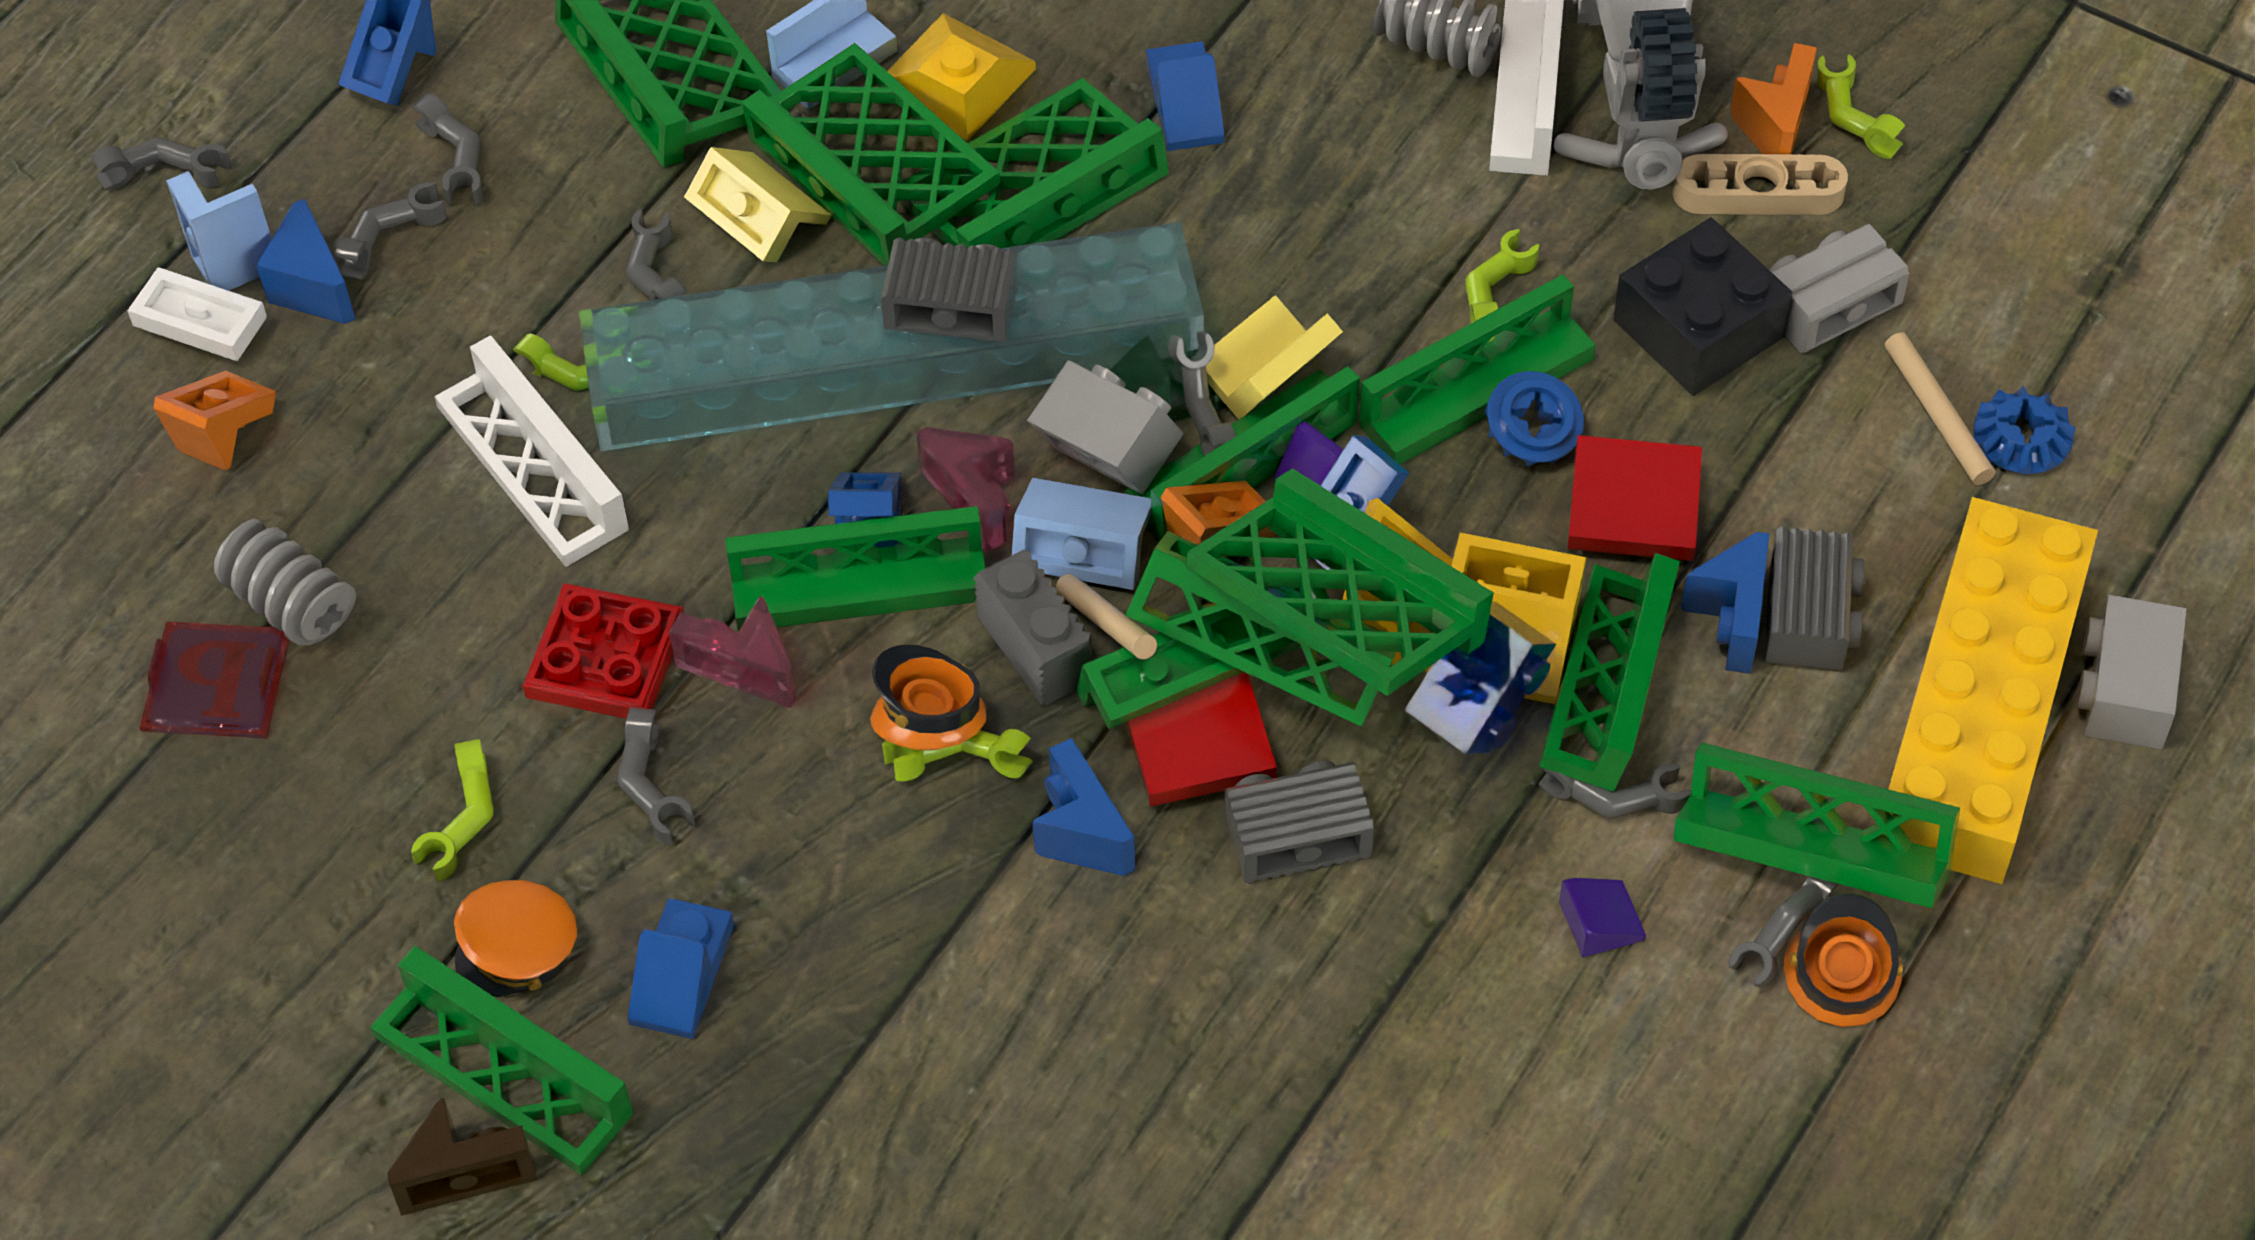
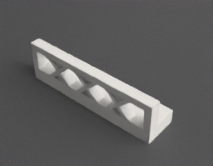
M1505 0L1489 171L1548 176L1564 0Z
M490 335L470 346L476 373L434 396L437 408L564 566H569L629 531L620 491ZM484 392L494 402L490 418L464 415L459 409V406ZM503 414L508 420L502 419ZM497 435L522 437L526 441L522 457L496 454L493 448ZM535 453L540 459H534ZM511 472L517 473L516 478L513 476ZM529 474L555 477L559 482L555 497L528 494L525 488ZM567 494H569L572 499H566ZM543 512L550 513L549 518ZM562 514L588 517L594 525L591 529L568 542L558 531Z

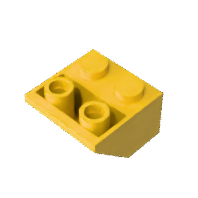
M1460 533L1451 566L1494 592L1485 642L1469 654L1456 647L1431 665L1430 679L1555 704L1580 605L1586 557Z

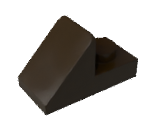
M440 1098L387 1172L389 1185L401 1216L537 1180L531 1151L522 1125L509 1129L504 1127L486 1128L475 1133L470 1139L458 1142L445 1098Z

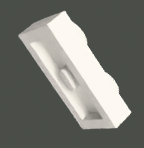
M159 267L128 309L130 320L135 327L235 361L239 360L267 318L263 302Z

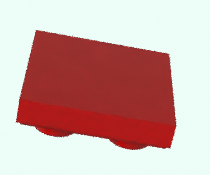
M1577 435L1567 549L1654 557L1655 553L1672 559L1694 561L1702 447Z
M563 583L522 685L525 698L627 719L631 707L653 709L686 621L684 607Z
M1246 672L1237 674L1126 722L1150 807L1225 791L1227 788L1235 787L1243 778L1255 774H1266L1271 776L1272 779L1277 778V766L1249 675Z

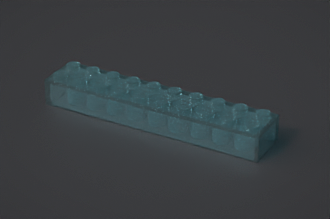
M1181 222L1000 248L1004 252L1008 249L1014 251L1017 260L1018 286L1007 342L884 329L881 295L888 265L580 310L579 318L589 391L600 452L1051 384L1068 360L1089 371L1097 364L1114 374L1176 365L1168 351L1171 336L1175 335L1183 339L1185 356L1190 359L1198 352L1197 332H1204V313Z

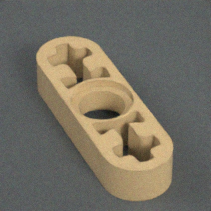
M1696 154L1682 160L1680 173L1674 179L1673 198L1679 207L1693 214L1824 215L1834 212L1842 205L1848 181V172L1840 161L1827 155ZM1751 177H1764L1771 180L1776 187L1769 192H1756L1749 189L1744 181ZM1728 179L1733 180L1732 189H1727ZM1696 180L1704 181L1706 188H1698ZM1788 180H1793L1792 190L1787 189ZM1815 181H1822L1824 189L1816 188Z

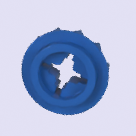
M1526 371L1505 378L1493 390L1484 412L1489 423L1488 437H1495L1503 448L1504 457L1514 455L1525 460L1527 467L1537 462H1549L1553 465L1560 458L1572 452L1577 443V435H1582L1583 411L1576 395L1565 383L1542 372ZM1533 401H1536L1535 410L1538 411V419L1548 423L1541 426L1535 437H1531V432L1528 431V422L1518 419V417H1524Z
M2023 385L2015 394H2007L1999 389L1991 401L1988 403L1981 402L1974 420L1973 434L1974 439L1987 459L1995 465L2011 472L2035 474L2055 468L2065 460L2072 448L2076 427L2070 425L2068 407H2056L2052 404L2049 392L2041 397L2029 395ZM2020 417L2029 420L2030 428L2034 429L2028 443L2024 442V435H2021L2020 428L2016 426L2017 419Z

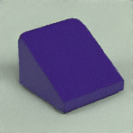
M1302 421L1293 433L1276 472L1275 480L1293 468L1321 486L1344 449L1309 423Z
M1571 878L1562 881L1559 903L1582 958L1646 939V934L1623 880Z

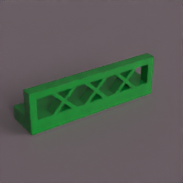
M1562 274L1362 381L1359 427L1373 443L1397 463L1402 464L1487 418L1484 412L1490 396L1496 386L1505 378L1520 372L1535 371L1546 373L1559 379L1594 360L1596 344L1571 318L1574 285ZM1550 306V310L1539 315L1542 310ZM1443 363H1445V365L1442 368L1437 370ZM1395 390L1392 395L1382 400L1383 395Z
M1349 366L1330 378L1319 369L1232 423L1231 426L1236 437L1204 457L1200 444L1162 467L1143 495L1131 488L1125 490V494L1151 498V516L1146 528L1160 541L1168 531L1161 502V496L1167 487L1246 481L1252 488H1255L1276 474L1293 433L1302 421L1309 423L1329 439H1332L1358 422L1360 377Z
M978 506L725 538L738 632L974 603L977 599L974 593L977 590L974 587L976 582L973 578L978 572L985 569ZM966 530L968 533V537L946 540L936 538L943 533ZM896 540L899 542L895 546L878 548L873 546L879 541ZM833 548L836 550L834 553L816 556L811 554L816 549ZM760 556L774 558L770 562L742 564V559Z
M1166 532L1152 553L1125 616L1356 725L1362 726L1376 697L1377 689L1367 683L1358 704L1333 693L1324 671L1339 667L1340 665L1329 658L1320 661L1315 649L1187 568V553L1196 547L1197 544L1172 532ZM1223 556L1218 558L1219 561L1227 566H1242ZM1160 577L1181 587L1190 610L1169 616L1146 605L1157 578ZM1264 587L1266 591L1276 597L1301 598L1300 592L1291 588ZM1198 596L1211 601V603L1202 605ZM1224 609L1240 615L1249 637L1230 644L1216 638L1206 615ZM1315 619L1316 623L1327 630L1351 631L1350 620ZM1195 620L1198 629L1186 624V622ZM1362 622L1363 631L1383 632ZM1257 624H1260L1270 630L1261 633ZM1283 637L1292 639L1301 644L1309 665L1286 671L1273 664L1265 643ZM1254 647L1257 657L1244 650ZM1366 651V655L1389 668L1396 652ZM1313 675L1316 684L1303 678Z
M1655 553L1643 580L1594 564L1586 585L1539 767L1559 772L1565 776L1614 792L1633 754L1680 561ZM1601 589L1634 600L1633 610L1613 617L1599 597ZM1594 618L1597 623L1592 625V621ZM1628 628L1627 633L1625 634L1623 629ZM1607 636L1621 657L1601 664L1587 645V642ZM1582 665L1585 671L1579 672ZM1616 675L1615 681L1613 682L1611 677ZM1594 683L1609 705L1589 713L1574 690ZM1568 713H1569L1570 716L1572 717V719L1567 721V717H1568ZM1600 724H1603L1602 731L1598 726ZM1582 731L1596 751L1595 760L1591 761L1559 750L1561 740Z
M1291 588L1297 592H1300V588ZM1311 588L1312 599H1330L1325 589ZM1228 609L1206 615L1216 638L1230 644L1249 637L1240 615ZM1195 620L1186 622V624L1198 629ZM1257 624L1261 633L1270 630L1260 624ZM1159 632L1152 635L1157 642V648L1155 653L1148 659H1139L1123 647L1083 664L1076 692L1084 708L1096 703L1108 729H1111L1244 671ZM1287 637L1265 643L1271 659L1301 647L1300 643ZM1254 647L1244 650L1257 657Z
M1701 742L1695 751L1691 794L1676 817L1673 841L1933 908L1950 876L1960 807ZM1711 768L1733 772L1747 791L1737 797L1709 791ZM1781 785L1796 788L1812 807L1801 813L1784 810L1770 791ZM1845 802L1863 805L1876 824L1865 830L1847 826L1834 808ZM1912 818L1940 825L1937 849L1912 843L1899 825Z
M414 946L397 964L405 988L370 1026L373 1037L508 1127L513 1128L522 1125L526 1139L582 1175L633 1115L626 1083L422 949ZM418 1004L438 1016L439 1034L409 1038L397 1030V1028ZM448 1024L459 1031L449 1032ZM480 1044L490 1051L491 1068L462 1073L452 1066L450 1048ZM441 1050V1058L431 1051ZM500 1058L510 1065L500 1066ZM532 1078L542 1085L544 1103L513 1107L504 1101L503 1082ZM493 1084L494 1093L483 1086ZM552 1092L563 1100L553 1101ZM585 1113L597 1121L598 1125L580 1146L575 1148L556 1135L554 1117ZM545 1119L546 1128L535 1120Z

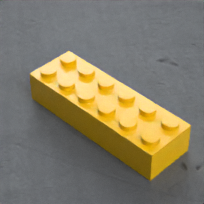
M1972 497L1888 789L1960 807L1951 870L2003 884L2019 833L2098 530ZM1914 818L1899 825L1912 843L1937 849L1940 825Z

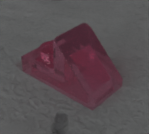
M930 427L917 432L920 470L951 509L978 506L982 548L986 553L1007 542L1006 514L1010 512V506L999 485L1007 482L1015 475L1014 446L1011 440L1002 437Z
M760 596L757 599L739 632L733 631L726 624L716 619L705 618L701 620L682 612L679 614L669 631L677 668L788 708L792 707L796 700L791 663L764 597Z

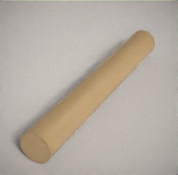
M1904 332L1892 335L1885 342L1886 350L1974 485L1987 483L1994 477L1995 469L1908 336Z
M1065 574L1059 578L1056 583L1058 595L1064 596V600L1139 659H1148L1155 653L1157 642L1143 628L1125 616V614L1075 575Z

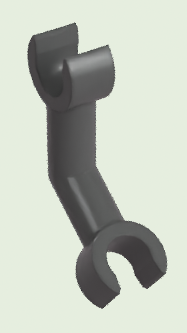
M427 93L412 106L416 112L423 116L415 125L424 134L430 137L440 135L456 146L454 167L449 169L442 178L445 201L450 205L453 191L458 187L468 186L472 188L474 206H477L483 198L481 179L477 172L481 146L480 136L453 117L449 108L439 97L432 93Z
M162 137L153 138L123 151L116 146L103 147L91 156L100 172L96 173V176L105 190H116L123 187L130 181L134 171L160 161L193 172L195 181L207 188L218 187L215 169L208 166L218 165L222 168L232 169L228 151L220 145L206 144L196 149Z
M423 182L417 184L409 191L408 198L365 210L361 214L350 238L343 237L336 247L334 257L345 259L340 269L341 275L359 280L366 276L371 261V248L380 230L415 221L423 226H433L443 222L447 218L444 201H438L439 195L436 183Z
M639 209L631 220L636 241L626 268V276L635 286L651 298L654 307L665 320L674 323L691 311V308L679 298L687 290L675 278L669 277L664 279L652 269L658 249L667 246L673 238L670 216L666 211L660 225L647 229L642 209Z
M1198 331L1197 341L1199 348L1194 357L1188 359L1185 356L1183 339L1172 335L1169 340L1168 351L1172 360L1181 366L1185 405L1200 434L1201 452L1204 457L1236 437L1231 424L1221 422L1209 399L1206 365L1213 357L1214 342L1207 332Z
M631 707L626 719L625 747L617 776V783L650 816L656 838L664 844L673 845L671 833L662 822L668 816L680 815L690 825L696 826L693 811L687 800L679 796H666L645 776L650 751H653L657 745L660 724L654 723L656 710Z
M1676 764L1661 765L1653 772L1650 781L1616 789L1614 792L1544 768L1542 769L1547 773L1539 782V786L1551 796L1559 799H1567L1571 796L1608 818L1651 807L1663 813H1678L1682 810L1691 794L1690 789L1682 790L1678 793H1670L1661 787L1662 785L1676 782L1680 770V765Z
M1808 876L1801 889L1777 907L1753 942L1742 943L1733 950L1729 958V968L1737 970L1748 955L1759 953L1763 958L1764 967L1761 973L1757 975L1754 986L1761 988L1772 982L1778 968L1777 954L1797 926L1808 918L1816 906L1830 898L1831 893L1840 884Z

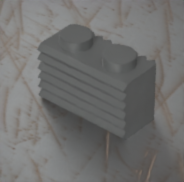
M900 237L895 239L881 295L884 329L1007 342L1018 286L1016 253L1011 249L1004 252L1000 248L989 244L972 245L966 248L962 244L953 246L949 242L942 245L940 242L930 238H918L915 240L911 238L908 241Z
M1784 526L1776 529L1770 558L1765 647L1766 663L1843 670L1847 649H1859L1862 631V611H1851L1850 607L1851 596H1861L1864 578V559L1852 558L1853 536L1847 532L1840 535L1833 531L1827 534L1823 530L1813 532L1811 529L1801 531L1797 527L1788 530Z
M1021 550L978 572L973 578L976 582L974 587L977 590L974 593L977 596L975 601L978 604L976 606L978 610L976 615L1041 705H1049L1077 690L1083 664L1092 661L1091 633L1084 632V624L1078 623L1077 614L1071 613V605L1064 604V596H1059L1057 587L1051 586V578H1046L1044 569L1038 568V561L1032 560L1031 552Z
M1317 761L1302 768L1298 774L1274 779L1266 774H1255L1243 778L1235 787L1225 789V818L1245 883L1252 884L1256 880L1265 881L1269 877L1277 879L1282 874L1290 876L1295 871L1303 873L1307 869L1315 871L1320 866L1328 868L1333 863L1341 865L1345 861L1354 862L1358 858L1366 860L1372 856L1373 820L1370 817L1369 808L1363 795L1362 785L1360 784L1354 762L1335 765L1331 761Z

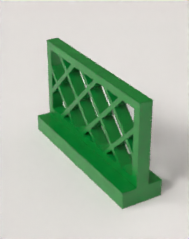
M555 0V23L663 168L684 161L685 146L746 126L741 103L743 100L731 98L735 86L756 92L761 90L768 98L781 92L780 88L711 0H625L631 2L627 12L603 7L599 2L602 0ZM641 5L669 11L665 22L639 16L637 13ZM680 14L704 20L707 24L705 31L676 25ZM629 31L658 37L654 48L630 43L627 39ZM669 40L697 47L693 58L664 50ZM707 50L732 56L735 60L733 67L730 68L703 61ZM661 67L686 75L682 84L679 85L657 79L654 75L656 68ZM700 77L724 83L725 86L721 95L691 88L695 78ZM684 103L714 110L711 116L689 122L681 110Z
M853 43L775 96L768 98L761 90H758L741 102L750 141L822 208L829 212L843 228L886 268H888L895 239L900 237L908 241L911 238L915 240L924 237L1001 184L998 170L856 43ZM853 67H856L866 76L865 87L835 86V80ZM801 102H821L819 118L793 117L788 111ZM862 103L860 118H829L831 104ZM872 103L897 104L902 108L901 119H870ZM826 134L857 135L855 149L829 150L825 146ZM867 135L898 136L896 151H865ZM908 136H933L938 141L937 152H906ZM862 167L893 168L890 184L865 183L860 178ZM903 168H934L932 184H901ZM944 169H969L976 175V177L964 185H942ZM898 200L929 201L928 209L910 222H907L896 212Z
M1081 78L968 143L986 161H998L996 170L1000 173L1001 184L990 191L988 200L975 201L931 232L945 244L949 242L953 246L962 244L968 248L972 245L989 244L1000 248L1004 252L1011 249L1016 253V260L1019 262L1169 174L1163 131L1149 118L1138 124L1089 82ZM1081 102L1092 109L1090 117L1062 116L1063 112ZM1027 133L1045 134L1043 144H1015V140ZM1057 134H1086L1084 145L1055 144ZM1098 134H1120L1103 145H1095ZM1010 161H1039L1036 172H1007ZM1050 162H1072L1056 172H1048ZM924 168L901 181V184H932L934 168ZM944 169L942 185H964L976 177V175L972 171H967V169ZM1003 189H1025L1008 200H1000ZM898 200L915 217L922 214L929 207V201ZM955 217H977L958 229L953 226Z
M1293 468L1276 478L1272 498L1189 550L1186 561L1187 568L1386 696L1396 691L1456 647L1469 654L1485 642L1494 592ZM1269 526V530L1282 538L1259 537L1258 532ZM1221 556L1250 557L1251 566H1227L1219 561L1218 558ZM1261 557L1296 558L1297 568L1262 567ZM1307 559H1317L1331 569H1308ZM1264 587L1300 588L1301 598L1276 597L1266 591ZM1311 588L1346 590L1347 600L1312 599ZM1357 590H1366L1382 601L1358 600ZM1315 619L1350 620L1351 631L1327 630L1316 623ZM1361 620L1396 621L1398 632L1363 631ZM1408 622H1417L1433 633H1410ZM1366 651L1401 652L1402 659L1387 668L1366 655Z

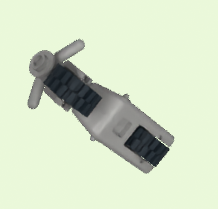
M1573 0L1574 4H1578L1577 23H1588L1589 26L1602 25L1608 48L1603 66L1604 82L1611 116L1619 125L1617 144L1614 145L1569 133H1562L1555 138L1553 143L1557 154L1608 168L1623 167L1625 177L1632 185L1640 189L1652 190L1664 187L1672 182L1680 173L1684 158L1701 154L1726 141L1728 137L1727 128L1717 122L1676 138L1679 126L1695 118L1701 87L1705 78V59H1701L1703 45L1695 44L1692 41L1694 30L1693 25L1690 24V15L1693 0Z

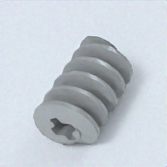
M1380 0L1371 27L1373 35L1381 36L1386 33L1389 41L1394 44H1402L1407 41L1411 51L1421 53L1427 49L1428 55L1433 60L1442 61L1448 57V62L1452 68L1462 70L1468 66L1471 75L1474 77H1480L1487 71L1495 57L1501 39V28L1499 24L1495 23L1497 5L1488 4L1481 15L1477 16L1475 15L1477 0H1464L1459 8L1454 6L1455 0Z
M256 518L242 523L232 531L220 546L214 560V573L218 582L233 590L234 594L242 601L250 604L256 613L267 617L268 622L280 631H284L285 636L297 645H311L327 638L345 622L355 604L356 592L354 587L345 581L339 582L338 575L329 568H322L321 561L311 554L305 555L304 547L294 540L288 541V536L283 530L278 527L265 528L263 521Z

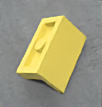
M710 147L684 198L765 262H778L799 222L827 225L832 216L755 153Z
M1275 295L1214 345L1213 357L1206 365L1208 384L1233 414L1240 419L1316 357L1343 331L1328 313L1306 331Z

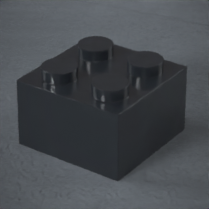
M1710 217L1619 275L1613 321L1692 396H1695L1785 337L1793 291L1719 223Z

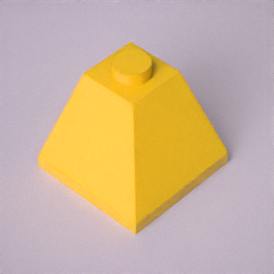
M943 13L887 72L957 135L969 141L1036 70V61Z

